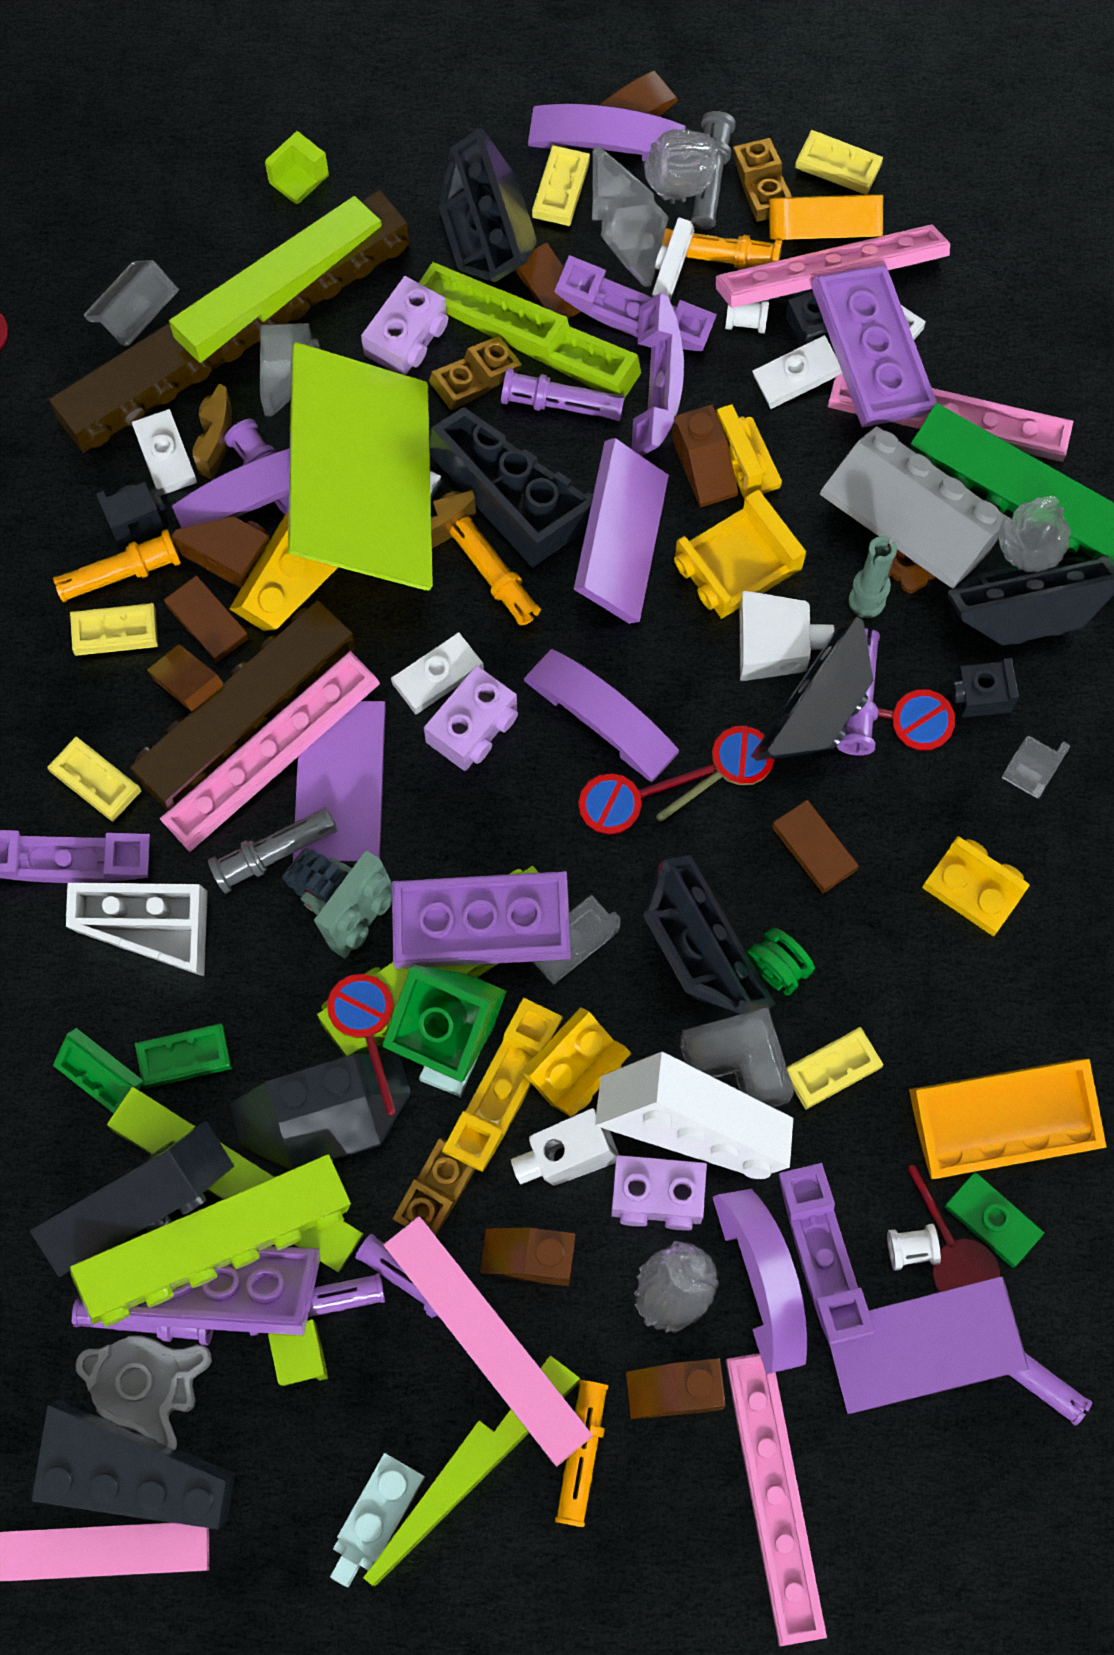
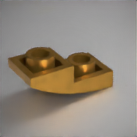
M770 138L734 146L733 154L754 217L757 222L770 219L769 199L792 197L782 177V162Z
M497 336L468 348L464 359L432 371L429 382L449 409L454 410L475 400L504 382L507 367L513 368L514 373L520 370L522 364L503 339Z
M221 384L217 386L212 396L208 395L205 397L200 406L199 418L204 434L198 437L193 447V457L198 473L211 480L214 479L225 457L228 446L224 441V437L232 427L231 403L226 387Z
M473 490L464 493L459 491L450 492L439 500L433 501L435 516L431 517L432 548L452 537L449 532L452 526H455L458 531L460 530L455 524L457 521L464 517L473 519L476 516Z
M444 1138L438 1140L420 1175L412 1182L393 1217V1220L406 1227L420 1216L435 1236L475 1171V1168L442 1152L447 1142Z

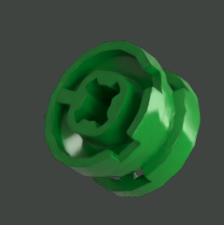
M771 927L764 934V941L761 944H754L747 951V955L756 971L772 987L778 991L784 987L786 988L783 991L784 994L791 995L798 988V981L801 978L807 979L814 972L815 967L808 954L793 938L784 931Z

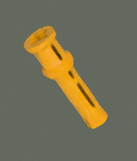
M665 228L662 245L669 246L674 230ZM693 233L686 257L734 264V268L742 270L780 261L782 240L769 243L751 240L749 235L739 236L738 239H728Z
M168 529L162 531L159 537L137 544L135 541L131 542L126 547L125 552L61 576H55L53 581L57 585L56 589L62 602H66L71 598L135 574L138 578L147 577L151 570L170 563L176 566L181 564L172 537Z

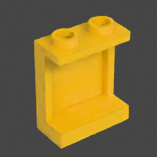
M758 489L745 497L744 507L737 513L691 541H688L685 536L678 539L674 561L680 573L685 578L691 577L698 586V595L703 604L709 610L714 608L722 619L740 608L742 591L763 594L802 570L806 551Z

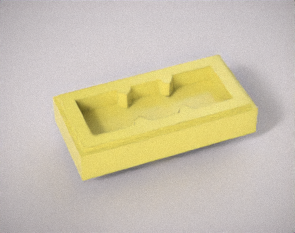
M811 130L797 158L795 168L867 195L882 165L883 157Z
M552 145L532 209V218L567 226L571 225L589 166V153Z
M153 603L70 612L72 650L75 656L158 647L156 609Z
M75 737L48 766L49 771L112 822L141 792L140 787L78 737Z
M859 1027L786 1067L783 1072L804 1108L808 1109L882 1068L883 1063L862 1028Z

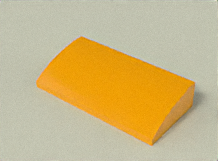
M1075 1059L909 1089L917 1130L931 1179L1106 1148L1090 1059Z

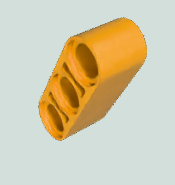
M883 195L770 198V239L883 236Z

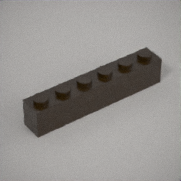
M318 600L310 608L304 607L292 617L290 625L279 635L274 634L264 641L256 656L248 663L242 662L231 671L228 681L218 691L199 705L186 718L181 717L175 720L167 729L166 736L156 745H149L140 751L135 758L134 764L130 767L137 781L169 811L349 651L353 652L355 644L352 632Z

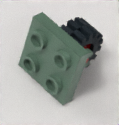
M304 848L282 877L286 884L294 889L297 895L302 896L300 899L305 902L304 906L317 914V917L314 919L317 927L331 950L343 958H346L352 949L356 950L363 944L368 935L370 924L377 915L384 914L392 903L391 880L380 858L367 850L355 866L351 868L333 857L328 860L324 855H319L312 849Z

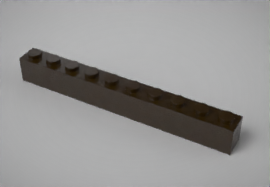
M380 190L363 200L362 203L381 220L382 226L267 320L262 322L257 317L201 363L173 337L169 323L50 398L49 401L58 421L83 453L92 447L95 448L105 444L111 435L125 426H131L133 421L142 419L144 414L156 406L169 403L181 390L192 383H199L205 380L211 371L225 362L236 360L242 355L244 350L258 341H265L273 336L278 328L291 320L302 318L317 303L324 299L333 298L340 292L342 287L355 279L366 277L375 266L386 259L395 258L410 245L407 222Z

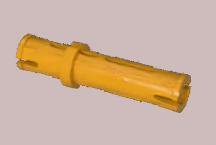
M464 517L457 521L455 524L460 530L458 531L455 526H452L449 531L450 535L455 538L492 587L491 594L494 598L503 601L519 625H526L533 621L534 617L530 612L538 616L541 608L535 604L522 587V579L518 573L509 570L470 517Z
M580 1380L575 1413L586 1426L588 1408L591 1409L587 1428L593 1437L585 1443L584 1449L581 1446L566 1460L555 1522L584 1527L598 1438H603L605 1428L601 1427L608 1385ZM581 1457L582 1463L575 1499H573L578 1464Z

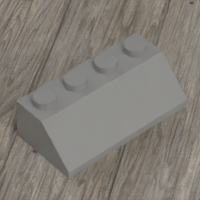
M878 426L856 443L820 492L821 496L879 537H889V544L895 542L897 550L952 589L989 554L1010 520L999 512L995 505L976 496L966 489L962 482L949 477L933 466L926 457L916 454L899 442L892 433L883 431Z

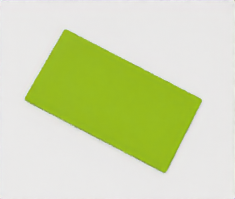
M298 342L293 344L291 357L288 552L291 555L427 591L432 588L427 382Z

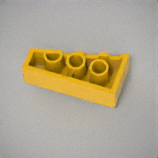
M289 510L229 608L263 631L277 629L338 568L291 555L288 552Z

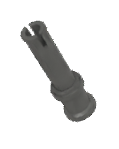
M721 111L707 112L701 119V127L704 132L702 142L698 144L696 152L701 164L693 215L691 217L693 226L699 229L708 230L716 225L723 167L730 160L732 153L729 147L730 134L735 130L736 121L731 115Z
M324 807L312 815L255 843L253 840H246L241 843V848L219 859L214 856L208 859V863L219 887L226 894L232 890V885L252 875L257 877L264 875L268 865L339 830L329 809Z

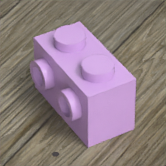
M404 276L361 335L364 356L402 375H407L412 366L418 367L426 355L427 345L434 336L439 337L447 326L448 316L446 314L445 297Z
M476 666L425 725L426 743L466 771L473 762L478 764L486 757L492 747L490 741L499 731L506 732L515 722L518 716L516 711L517 694Z
M617 1155L611 1216L621 1217L620 1223L629 1226H647V1220L666 1221L665 1227L669 1229L692 1230V1224H701L703 1219L707 1163Z

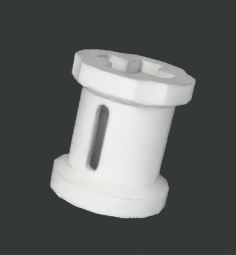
M769 299L734 308L728 305L725 329L731 330L733 326L755 328L759 333L765 334Z
M934 1224L925 1225L924 1230L897 1233L895 1229L888 1230V1249L894 1270H901L905 1264L930 1261L932 1265L940 1264V1246Z

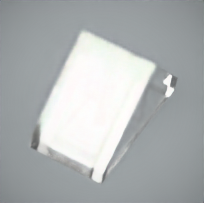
M598 145L593 150L592 220H648L653 215L654 193Z

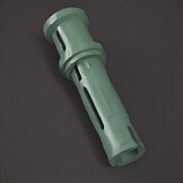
M880 536L871 541L864 568L854 578L853 589L850 592L848 602L851 610L860 617H875L885 607L886 597L890 592L891 586L888 574L897 552L895 542L891 543L888 548L889 537Z

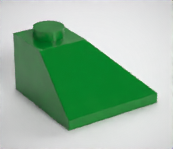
M413 965L410 967L382 1047L462 1083L493 1030L507 991L467 973Z

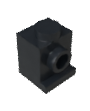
M809 289L793 293L792 299L788 300L785 317L799 347L824 335L830 346H833L813 290Z
M143 482L136 486L128 485L122 487L109 497H106L104 491L96 494L118 545L164 527L158 512L165 510V507L156 487L148 489L146 483Z
M1012 658L1003 659L1002 662L960 666L956 678L951 679V696L953 703H959L961 717L1012 712L1019 698ZM989 683L990 688H983L979 684Z

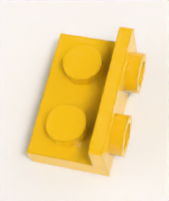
M732 404L717 409V417L727 438L735 479L744 499L758 489L762 494L779 489L782 480L753 418H738Z
M957 836L922 888L994 937L1030 885L1023 880V875L1016 868L1008 864L1001 865L987 856L986 849L979 843L970 839L965 841Z
M580 1007L521 1072L551 1106L573 1117L590 1103L592 1096L600 1088L601 1076L620 1069L622 1063L630 1056V1051L624 1045L614 1041L593 1015Z

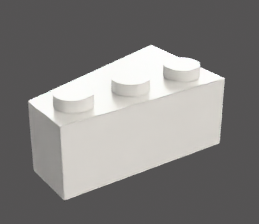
M68 883L66 927L86 936L204 976L207 890L200 884Z

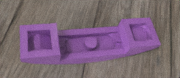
M585 104L540 105L533 108L528 146L551 149L552 145L567 148V145L640 154L642 155V161L680 166L686 126L662 117L621 108Z
M569 255L555 288V293L592 318L624 333L638 337L640 306L653 297L605 279V269ZM680 300L678 306H673L678 321L683 349L703 351L717 314Z
M659 293L640 306L638 344L651 347L648 410L633 419L631 449L640 456L659 447L666 438L674 422V416L677 414L683 388L684 357L681 333L673 306L668 295Z
M290 448L232 470L178 501L172 507L181 528L233 516L239 517L289 495Z
M553 649L524 678L527 684L555 706L559 703L618 749L620 751V758L651 783L679 753V749L618 691L579 663Z
M0 830V878L51 883H102L148 878L150 835L106 833V838L20 836L19 831Z
M822 1163L779 1173L784 1203L801 1266L829 1345L874 1334L875 1330L862 1289L857 1286L834 1212L835 1203Z
M752 1189L714 1196L713 1201L725 1240L738 1239L764 1324L753 1329L766 1375L805 1365L807 1329L803 1298L790 1252L775 1220Z

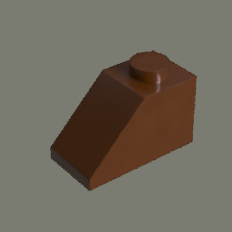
M711 404L674 416L672 441L699 507L701 508L738 496L727 438L713 405Z
M234 516L176 529L172 535L178 554L239 588L243 587L270 541L268 532L262 526L253 521L245 523Z
M537 1228L486 1229L480 1275L569 1287L575 1233Z
M720 1358L671 1363L626 1372L630 1419L721 1411L725 1407Z

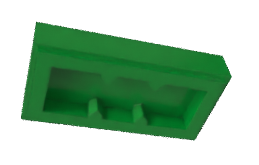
M222 1023L135 1043L141 1079L143 1080L142 1085L145 1089L232 1069Z
M77 1028L66 1035L53 1064L54 1067L112 1113L116 1112L132 1087L139 1090L143 1083L141 1078Z
M976 1172L944 1206L1012 1268L1017 1266L1044 1234L1040 1228Z

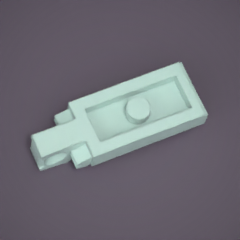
M384 1453L337 1536L338 1541L333 1550L342 1556L330 1578L345 1587H349L360 1566L369 1571L391 1541L421 1487L425 1476Z

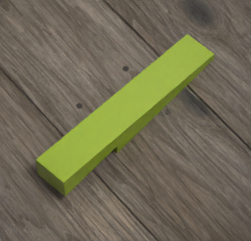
M353 196L170 319L169 323L173 337L199 363L203 362L257 317L262 322L267 320L382 226L381 220L360 200Z
M432 262L419 281V284L445 297L446 314L493 338L500 336L508 346L599 392L625 395L626 397L641 374L637 354L569 327L566 316Z
M134 1087L128 1092L107 1124L113 1132L150 1155L173 1140L176 1143L195 1127ZM221 1143L235 1167L206 1191L220 1200H224L275 1177ZM343 1221L324 1231H319L317 1226L301 1232L303 1239L293 1245L297 1248L319 1249L320 1262L340 1273L363 1237V1233Z
M549 1356L541 1367L542 1372L563 1398L580 1381L578 1376L552 1356ZM512 1409L494 1432L478 1421L363 1577L366 1581L376 1586L529 1433Z

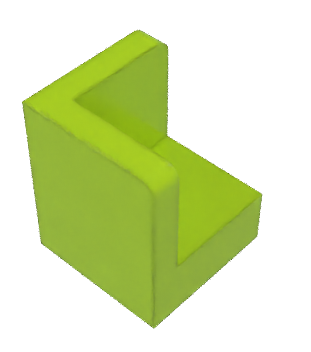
M298 131L265 161L269 183L295 204H299L329 176L325 152Z
M313 1319L307 1321L304 1335L268 1333L277 1380L280 1385L285 1386L317 1378L319 1381L328 1378L318 1327Z

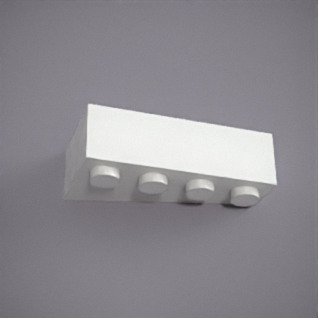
M664 1052L657 1053L601 1076L595 1126L744 1173L746 1176L754 1179H765L772 1173L790 1167L792 1117Z

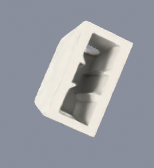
M742 591L739 608L740 681L806 671L811 649L822 650L834 632V625L810 624V605L806 601Z
M592 1108L531 1135L529 1141L533 1150L511 1159L519 1183L523 1184L543 1176L544 1180L554 1186L615 1164L616 1157L619 1155L610 1130L595 1126L597 1111ZM564 1147L563 1157L558 1161H554L556 1151Z

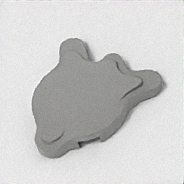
M128 1336V1338L121 1339L112 1345L108 1344L100 1349L84 1350L77 1358L76 1371L86 1382L92 1401L97 1408L96 1411L100 1416L125 1429L134 1430L146 1437L156 1439V1442L175 1450L177 1440L169 1421V1415L174 1410L189 1412L194 1408L193 1380L198 1374L209 1367L212 1362V1354L204 1345L196 1344L184 1349H172L155 1339L145 1336Z

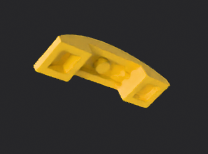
M526 998L522 999L504 1033L501 1046L468 1108L462 1112L442 1150L443 1153L479 1171H484L532 1084L521 1071L557 1033L563 1016Z

